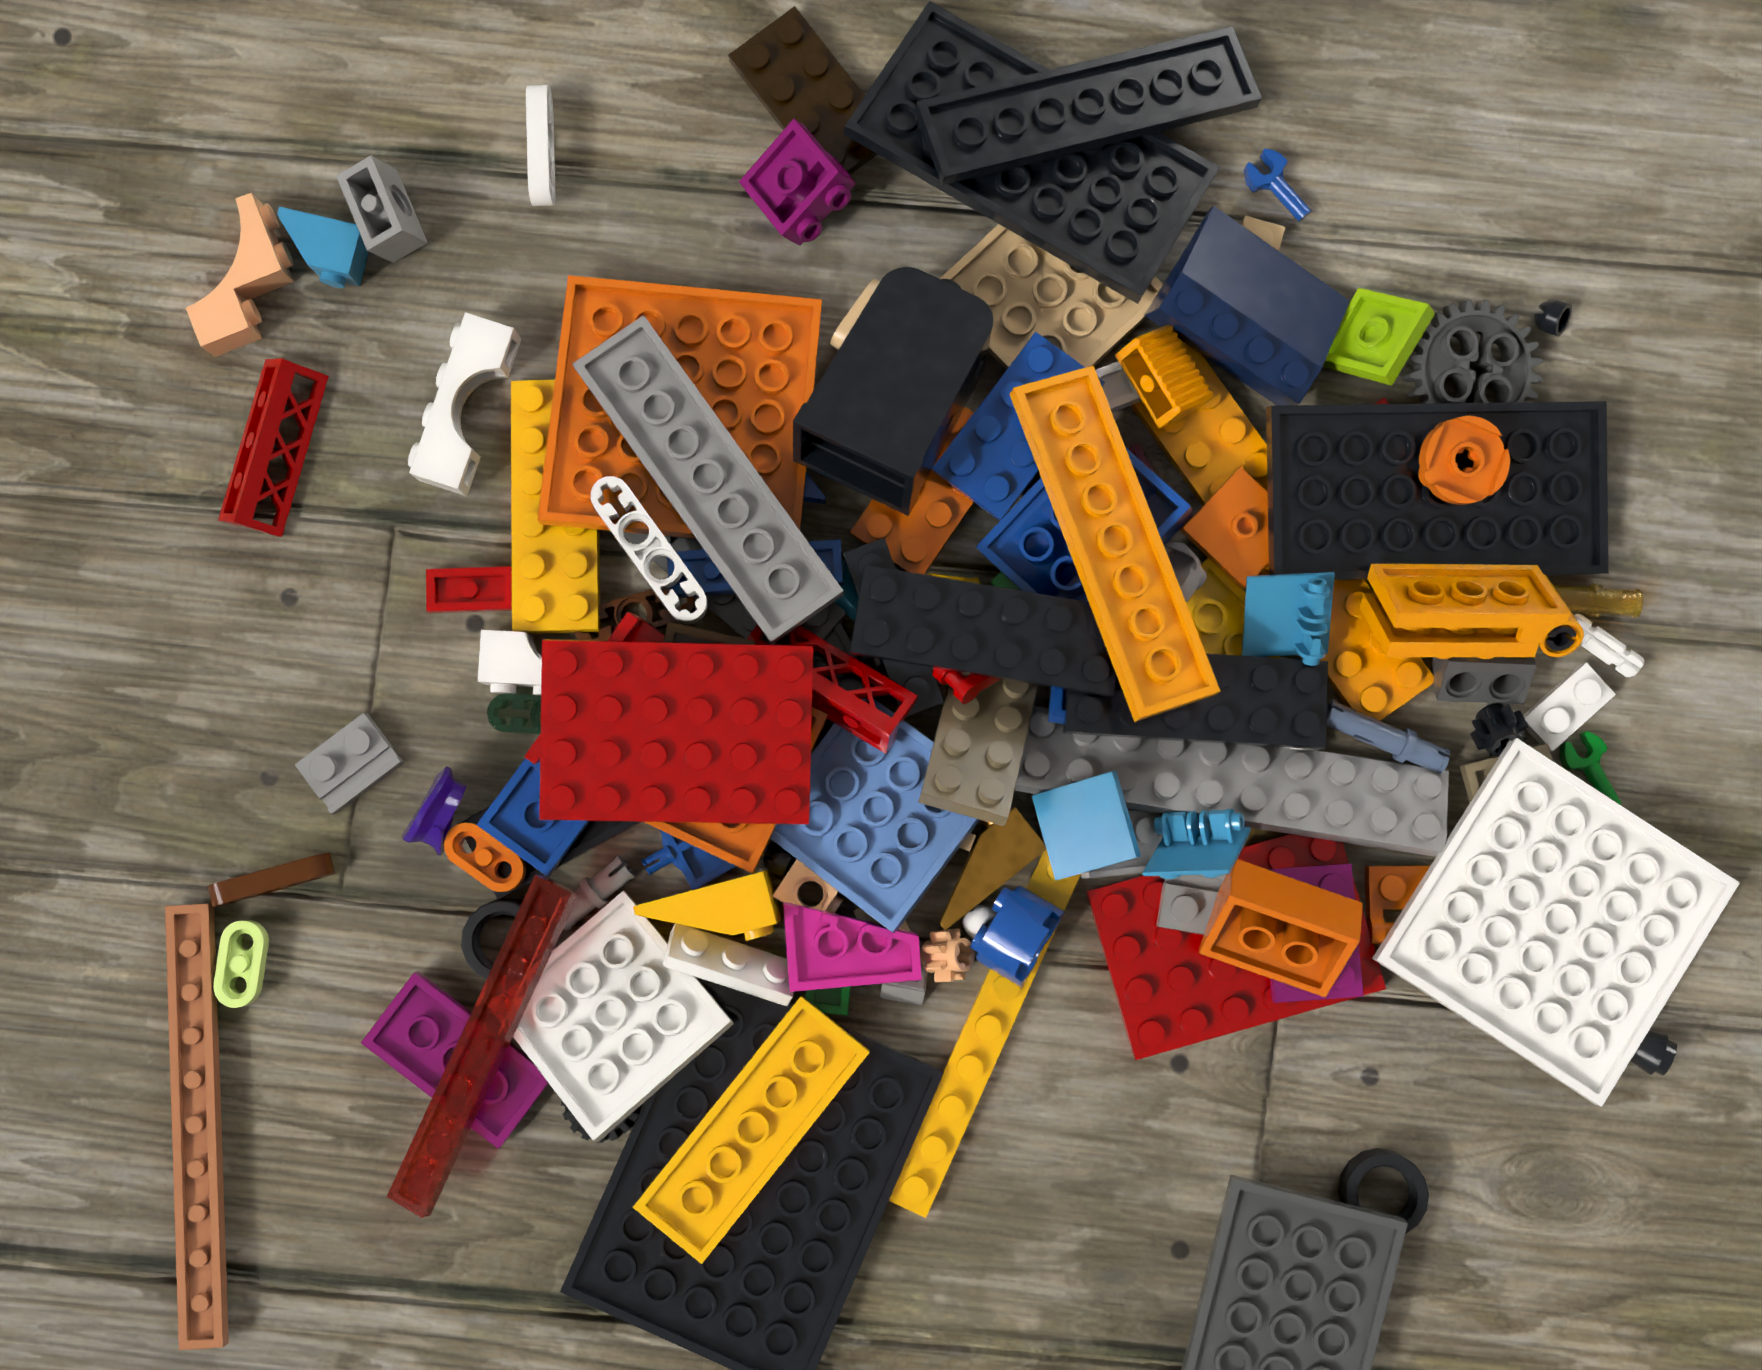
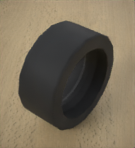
M503 898L480 906L469 916L462 930L461 948L466 963L477 975L491 982L509 983L523 978L542 961L548 949L549 932L543 916L533 905L516 898ZM501 914L513 915L521 919L528 927L531 936L530 948L526 956L518 963L512 965H498L490 961L483 953L480 945V934L484 925L492 917Z
M1375 1148L1360 1152L1348 1161L1340 1174L1338 1187L1340 1201L1362 1207L1357 1193L1359 1182L1364 1174L1372 1168L1381 1166L1394 1168L1405 1178L1409 1189L1407 1203L1402 1211L1395 1215L1407 1221L1408 1226L1405 1233L1407 1234L1419 1225L1427 1211L1429 1192L1425 1177L1414 1163L1393 1150Z

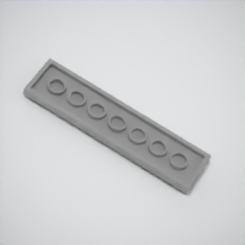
M644 315L572 363L579 376L772 645L844 595L841 586Z

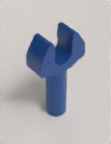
M1265 148L1260 158L1269 167L1270 174H1261L1251 162H1248L1244 168L1246 185L1253 193L1263 189L1271 190L1294 218L1300 222L1312 210L1283 179V169L1287 164V159L1281 153Z

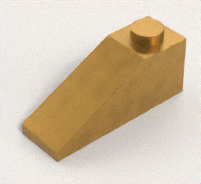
M1015 807L1010 809L1005 827L981 821L986 828L978 834L938 921L944 930H947L1047 850L1043 841Z

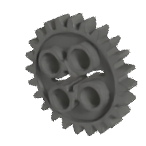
M1471 299L1459 303V307L1452 303L1443 307V314L1439 311L1435 312L1430 322L1431 325H1428L1421 337L1422 339L1419 340L1414 348L1416 355L1410 356L1405 363L1413 367V372L1403 376V380L1415 382V388L1406 394L1407 398L1419 396L1421 399L1419 404L1465 403L1466 399L1468 403H1490L1485 397V387L1489 385L1495 393L1494 403L1523 402V400L1536 399L1538 394L1529 387L1530 384L1541 382L1543 377L1532 373V367L1542 364L1543 360L1531 358L1530 352L1535 350L1539 343H1526L1524 338L1531 331L1530 326L1518 330L1515 327L1519 319L1518 314L1509 316L1506 319L1503 318L1505 312L1504 305L1494 307L1490 311L1488 300L1478 302L1475 307ZM1476 333H1479V335H1480V341H1479V342H1478V337H1477ZM1451 336L1456 337L1461 344L1459 355L1455 354L1450 347ZM1492 343H1495L1500 348V361H1496L1491 354ZM1445 378L1450 379L1455 386L1453 397H1449L1444 390Z

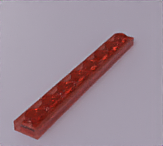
M535 875L386 1196L421 1218L431 1216L579 895L544 875Z

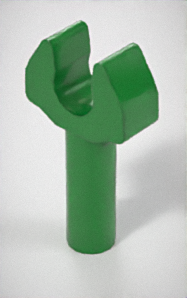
M1589 731L1580 732L1579 737L1587 749L1586 755L1583 758L1577 755L1575 748L1570 742L1560 744L1559 757L1565 770L1577 769L1584 772L1593 788L1619 805L1622 803L1600 766L1601 756L1608 749L1603 739Z

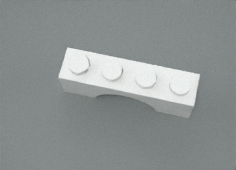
M466 312L462 323H457L454 326L450 337L452 351L448 363H443L440 366L436 377V386L439 389L434 403H428L422 418V426L425 429L420 443L416 442L412 446L408 458V466L411 467L409 473L417 480L464 496L468 495L481 457L467 444L461 430L462 408L468 396L478 386L491 380L509 377L522 340L513 327Z
M481 630L478 682L490 685L491 693L516 694V687H533V695L541 696L542 656L535 646L533 637L525 632Z

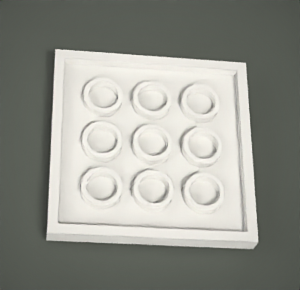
M624 890L540 961L527 975L519 979L489 1005L595 1142L603 1139L734 1024L697 977L663 966L668 942L647 917L635 915L633 906L637 904Z

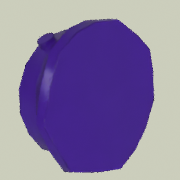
M446 766L436 775L420 807L402 834V839L406 842L422 841L432 846L437 855L440 856L444 852V840L451 828L454 812L467 786L455 781L450 767Z

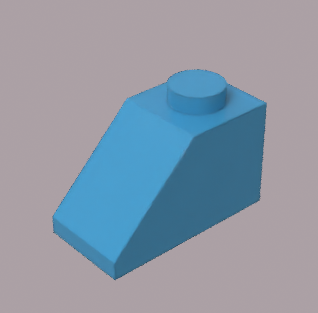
M279 207L277 213L279 219L307 265L320 277V282L336 288H345L346 283L356 286L361 285L369 251L365 247L356 224Z

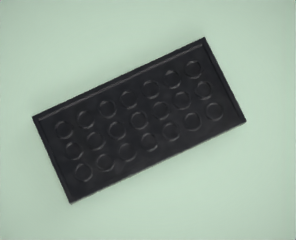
M929 1L845 124L844 135L1138 304L1220 167L1162 133L1156 132L942 185L915 112L917 101L1050 69Z
M1606 401L1277 405L1266 407L1269 575L1334 572V580H1364L1368 577L1371 564L1538 565L1544 575L1609 574ZM1463 416H1477L1491 422L1502 434L1499 437L1503 442L1504 449H1508L1510 455L1509 472L1501 488L1491 496L1470 504H1451L1436 497L1428 487L1420 482L1418 476L1420 449L1428 433L1438 423ZM1466 449L1462 453L1456 454L1455 462L1458 463V468L1461 471L1464 468H1472L1473 461L1468 459L1469 451Z

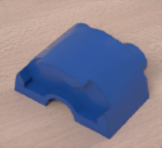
M1020 885L1014 891L1007 887L1001 891L992 910L997 912L989 928L983 925L979 929L970 948L978 952L976 956L978 962L1022 988L1037 963L1040 952L1053 935L1065 911Z

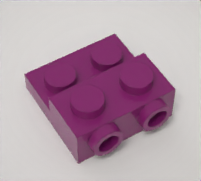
M793 119L739 181L780 235L799 246L803 242L813 241L820 235L823 228L821 222L832 210H840L848 204L851 199L850 190L856 184L839 161L825 151L808 129L796 119Z

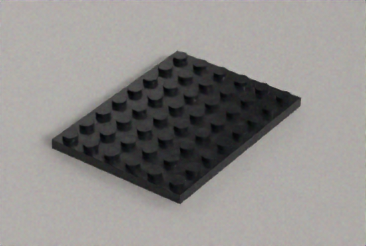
M698 978L734 1024L643 1103L560 1292L731 1370H816L944 1070L838 1024L869 1049L870 1053L701 1264L636 1211L633 1206L794 1004L789 1002L787 1006Z

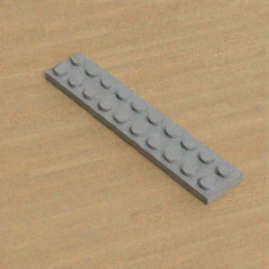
M1033 706L1014 791L1039 794L1104 773L1117 771L1128 809L1160 814L1164 812L1185 811L1186 818L1188 811H1196L1198 819L1202 810L1210 812V810L1234 809L1235 813L1243 814L1244 827L1433 857L1441 853L1446 845L1449 771L1444 770L1441 774H1438L1435 771L1420 766L1318 750L1064 734L1063 724L1048 722L1049 708Z

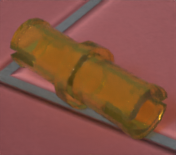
M1591 583L1589 587L1552 584L1571 612L1587 613L1588 617L1598 618L1601 614L1639 617L1642 612L1643 593L1640 589L1604 588L1599 583Z

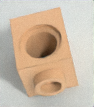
M797 859L773 894V897L781 902L793 903L830 913H835L844 900L837 895L838 890ZM807 881L817 882L823 889V899L816 906L804 904L799 897L800 887Z

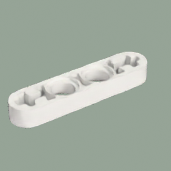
M606 476L599 479L591 490V502L596 512L671 616L683 624H693L700 621L705 616L708 608L707 598L701 586L627 484L614 476ZM608 488L613 493L621 490L622 493L619 494L618 499L622 507L628 512L634 506L636 511L629 512L620 518L610 503L603 506L600 504L605 499L602 492ZM620 518L617 524L615 525L611 521ZM635 521L645 523L649 528L648 538L640 544L629 543L624 537L626 527ZM665 556L674 562L675 569L669 578L659 580L650 574L649 567L655 558ZM682 576H685L688 580L679 583L688 597H692L695 594L699 597L695 601L697 610L691 614L686 609L680 612L676 610L680 605V600L673 589L670 590L668 595L662 592V590L674 586Z

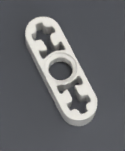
M527 85V169L530 202L532 206L555 205L556 190L554 114L551 88L549 85Z

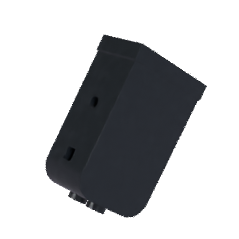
M903 267L887 273L876 287L807 403L802 404L793 420V461L909 516L919 498V492L984 372L993 327V314L987 303L976 295L961 289L956 282L950 279H939L916 268Z

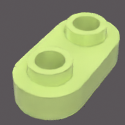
M241 920L233 922L225 928L221 935L213 989L219 1002L230 1008H239L253 1003L262 991L269 937L266 929L256 921ZM246 933L253 938V945L249 950L242 945V938ZM238 977L244 978L247 983L246 990L243 993L239 992L235 986Z

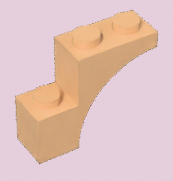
M252 193L235 199L239 209L241 232L237 254L228 273L207 296L186 307L200 347L214 357L262 339L257 324L262 323V319L252 298L294 282L289 267L294 266L293 258L286 244L283 241L279 243L274 229L279 228L277 217L268 203L263 205Z

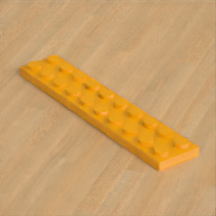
M1182 341L1184 347H1186V354L1191 355V361L1195 362V368L1200 370V375L1204 377L1206 384L1209 385L1208 390L1213 392V398L1189 416L1161 429L1158 428L1142 401L1131 405L1132 409L1202 506L1239 467H1242L1267 491V444L1202 354ZM1269 563L1257 576L1269 575ZM1334 580L1328 654H1325V657L1321 658L1320 661H1328V682L1345 706L1381 721L1434 683V676L1420 657L1397 659L1385 656L1360 609L1363 593H1374L1365 580Z

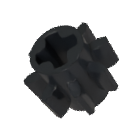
M1495 703L1482 708L1477 713L1476 720L1472 721L1475 731L1470 733L1478 750L1486 748L1489 756L1499 757L1509 740L1512 741L1518 738L1523 742L1527 739L1523 730L1529 726L1520 710L1513 712L1509 704Z

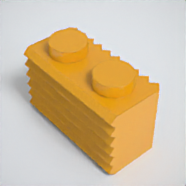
M1169 324L1134 338L1115 354V357L1159 429L1189 416L1213 398V392L1208 390L1209 385L1206 384L1204 377L1200 375V370L1195 368V362L1191 361V355L1186 354V347H1184L1182 340L1177 337L1178 333L1173 332V326Z

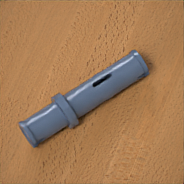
M1334 699L1329 700L1327 703V726L1389 752L1394 760L1401 763L1407 760L1438 774H1441L1447 767L1450 759L1448 756L1451 754L1450 750L1417 737L1416 731L1409 728L1402 731L1374 717L1342 705Z

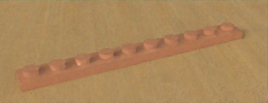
M211 903L165 906L178 1342L179 1350L223 1348L229 1343L218 1000L213 989L216 971L215 910Z

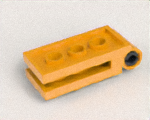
M1371 564L1367 579L1375 593H1363L1360 609L1385 656L1397 659H1408L1410 657H1436L1439 659H1450L1452 657H1478L1481 659H1492L1494 657H1535L1538 646L1547 656L1562 657L1575 651L1584 637L1583 628L1538 565Z

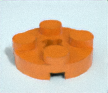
M1463 416L1438 423L1428 433L1420 449V468L1418 471L1420 482L1428 487L1439 499L1456 505L1478 502L1487 496H1491L1505 482L1510 467L1509 450L1504 449L1503 442L1499 437L1502 434L1491 422L1477 416ZM1466 449L1469 451L1468 459L1473 461L1472 468H1464L1461 471L1458 468V463L1455 462L1456 454H1460Z

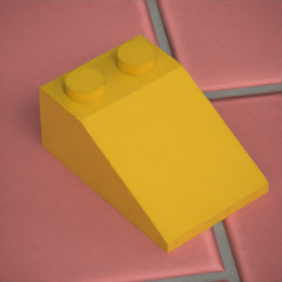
M768 870L633 906L634 913L637 916L729 935L744 933L746 941L772 934L774 932L773 924H777L782 920L777 900L773 897L774 889Z

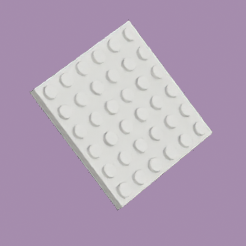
M1515 738L1512 741L1509 740L1446 840L1443 851L1434 859L1372 959L1593 1104L1602 1107L1740 883L1518 738Z

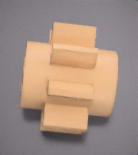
M959 928L931 931V940L924 942L921 947V964L925 971L935 973L934 981L936 983L964 980V971L970 970L973 966L975 952L970 948L971 942L968 939L960 938Z

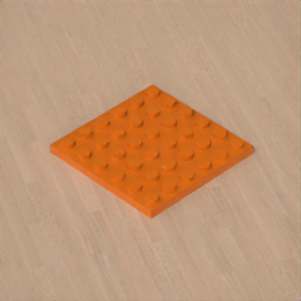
M568 275L538 512L539 524L610 531L591 502V490L599 479L606 476H614L627 484L664 536L696 539L572 365V363L644 315L798 529L801 530L807 467L793 461V420L802 404L807 403L814 391L822 299ZM608 488L602 492L605 499L600 504L603 506L610 503L620 518L629 512L636 511L634 506L628 512L622 507L618 499L619 494L622 493L621 490L613 493ZM620 518L611 521L615 525L617 524ZM635 521L630 523L624 532L649 534V528L645 523Z

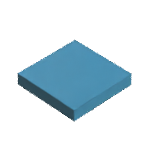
M1111 771L1032 795L1055 881L1141 857L1117 771Z

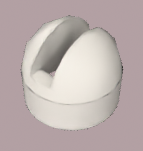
M978 904L963 916L962 924L965 931L974 939L983 925L989 928L997 912L990 907Z

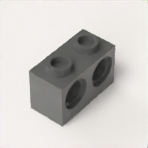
M1433 657L1430 671L1434 676L1433 688L1437 701L1524 704L1537 664L1534 657H1494L1492 659H1481L1478 657L1439 659Z

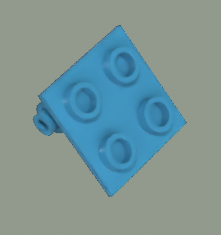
M1335 573L1247 576L1241 656L1299 655L1302 657V662L1305 665L1315 666L1320 664V659L1325 657V654H1328Z
M1234 809L1210 810V812L1202 810L1199 819L1196 811H1188L1187 818L1185 811L1164 812L1162 817H1156L1154 821L1155 832L1163 834V838L1142 872L1143 876H1160L1163 879H1174L1182 875L1202 874L1207 878H1215L1224 874H1230L1251 829L1250 827H1244L1243 814L1235 813Z

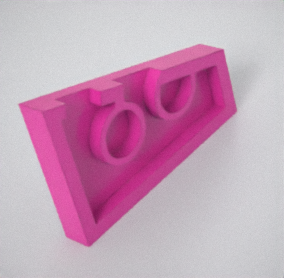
M783 901L790 992L922 980L919 936L917 933L902 929L892 933L881 924Z

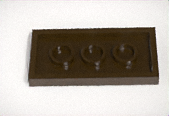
M795 6L728 55L729 62L782 130L793 119L801 122L823 149L839 161L849 175L878 155L844 135L845 124L865 95Z

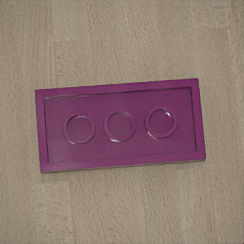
M419 971L411 975L361 1041L362 1045L498 1149L504 1145L549 1085L548 1081L526 1053Z

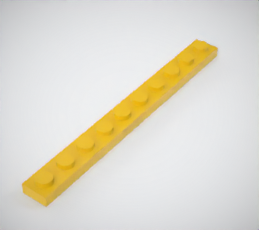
M1045 850L1038 859L1026 889L1065 911L1081 874L1055 881L1047 850ZM1053 935L1044 945L1038 956L1037 963L1022 988L989 968L943 1069V1076L891 1194L890 1202L924 1218L927 1217Z

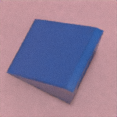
M806 472L803 501L826 505L824 494Z

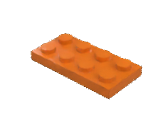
M967 407L962 411L935 464L974 414ZM931 469L909 516L872 499L851 529L850 535L864 545L885 538L895 566L906 572L925 575L974 502L936 475Z

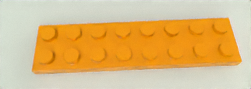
M1094 366L1014 387L1009 395L1134 722L1221 692Z

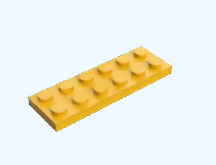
M555 379L511 381L512 631L525 632L527 634L573 633L575 631L599 632L601 629L599 620L600 531L596 529L542 525L538 521Z
M801 995L638 1199L633 1208L702 1264L870 1053V1050Z

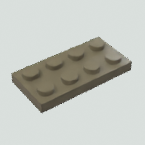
M962 673L965 677L970 675L968 673ZM1001 679L980 691L967 704H962L953 695L954 689L948 685L918 803L1005 827L1009 817L1038 685Z

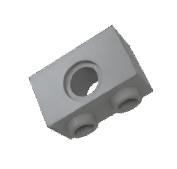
M370 155L336 176L367 251L394 263L428 243L397 169Z

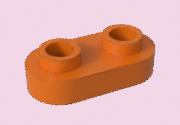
M460 823L452 827L446 834L444 850L448 859L487 888L496 892H508L519 887L526 876L525 860L477 824ZM469 836L473 837L476 841V848L472 853H467L463 848V842ZM504 861L508 862L512 868V872L507 878H502L498 873V867Z

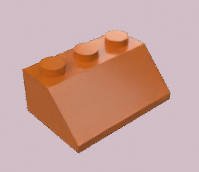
M1237 859L1230 874H1226L1219 888L1199 953L1326 997L1360 942L1363 903Z

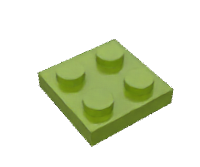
M1358 288L1347 307L1323 367L1392 386L1434 317L1435 312L1427 303Z

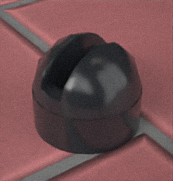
M1547 300L1539 305V309L1544 313L1535 314V324L1545 333L1559 337L1569 323L1572 305L1560 300Z
M777 843L769 846V849L775 852L773 858L764 855L763 862L770 874L783 881L796 858Z

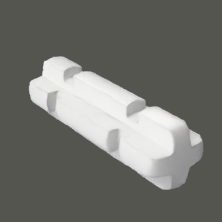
M1577 613L1574 615L1584 631L1582 647L1608 665L1611 663L1615 664V670L1625 677H1634L1640 671L1645 662L1642 656L1632 649L1626 651L1625 644L1599 626L1596 628L1592 627V621L1582 614Z

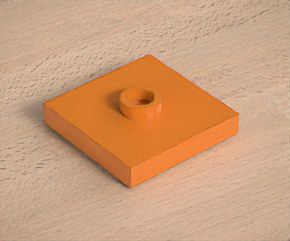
M1239 467L1189 519L1180 531L1241 589L1246 588L1247 576H1257L1269 563L1268 492L1242 467Z

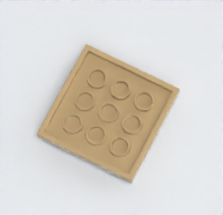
M1000 224L939 278L950 279L956 282L961 289L976 295L987 303L993 314V327L988 352L1006 370L1035 332L1084 367L1092 365L1095 367L1147 318L1144 314L1163 285L1155 276L1137 304Z

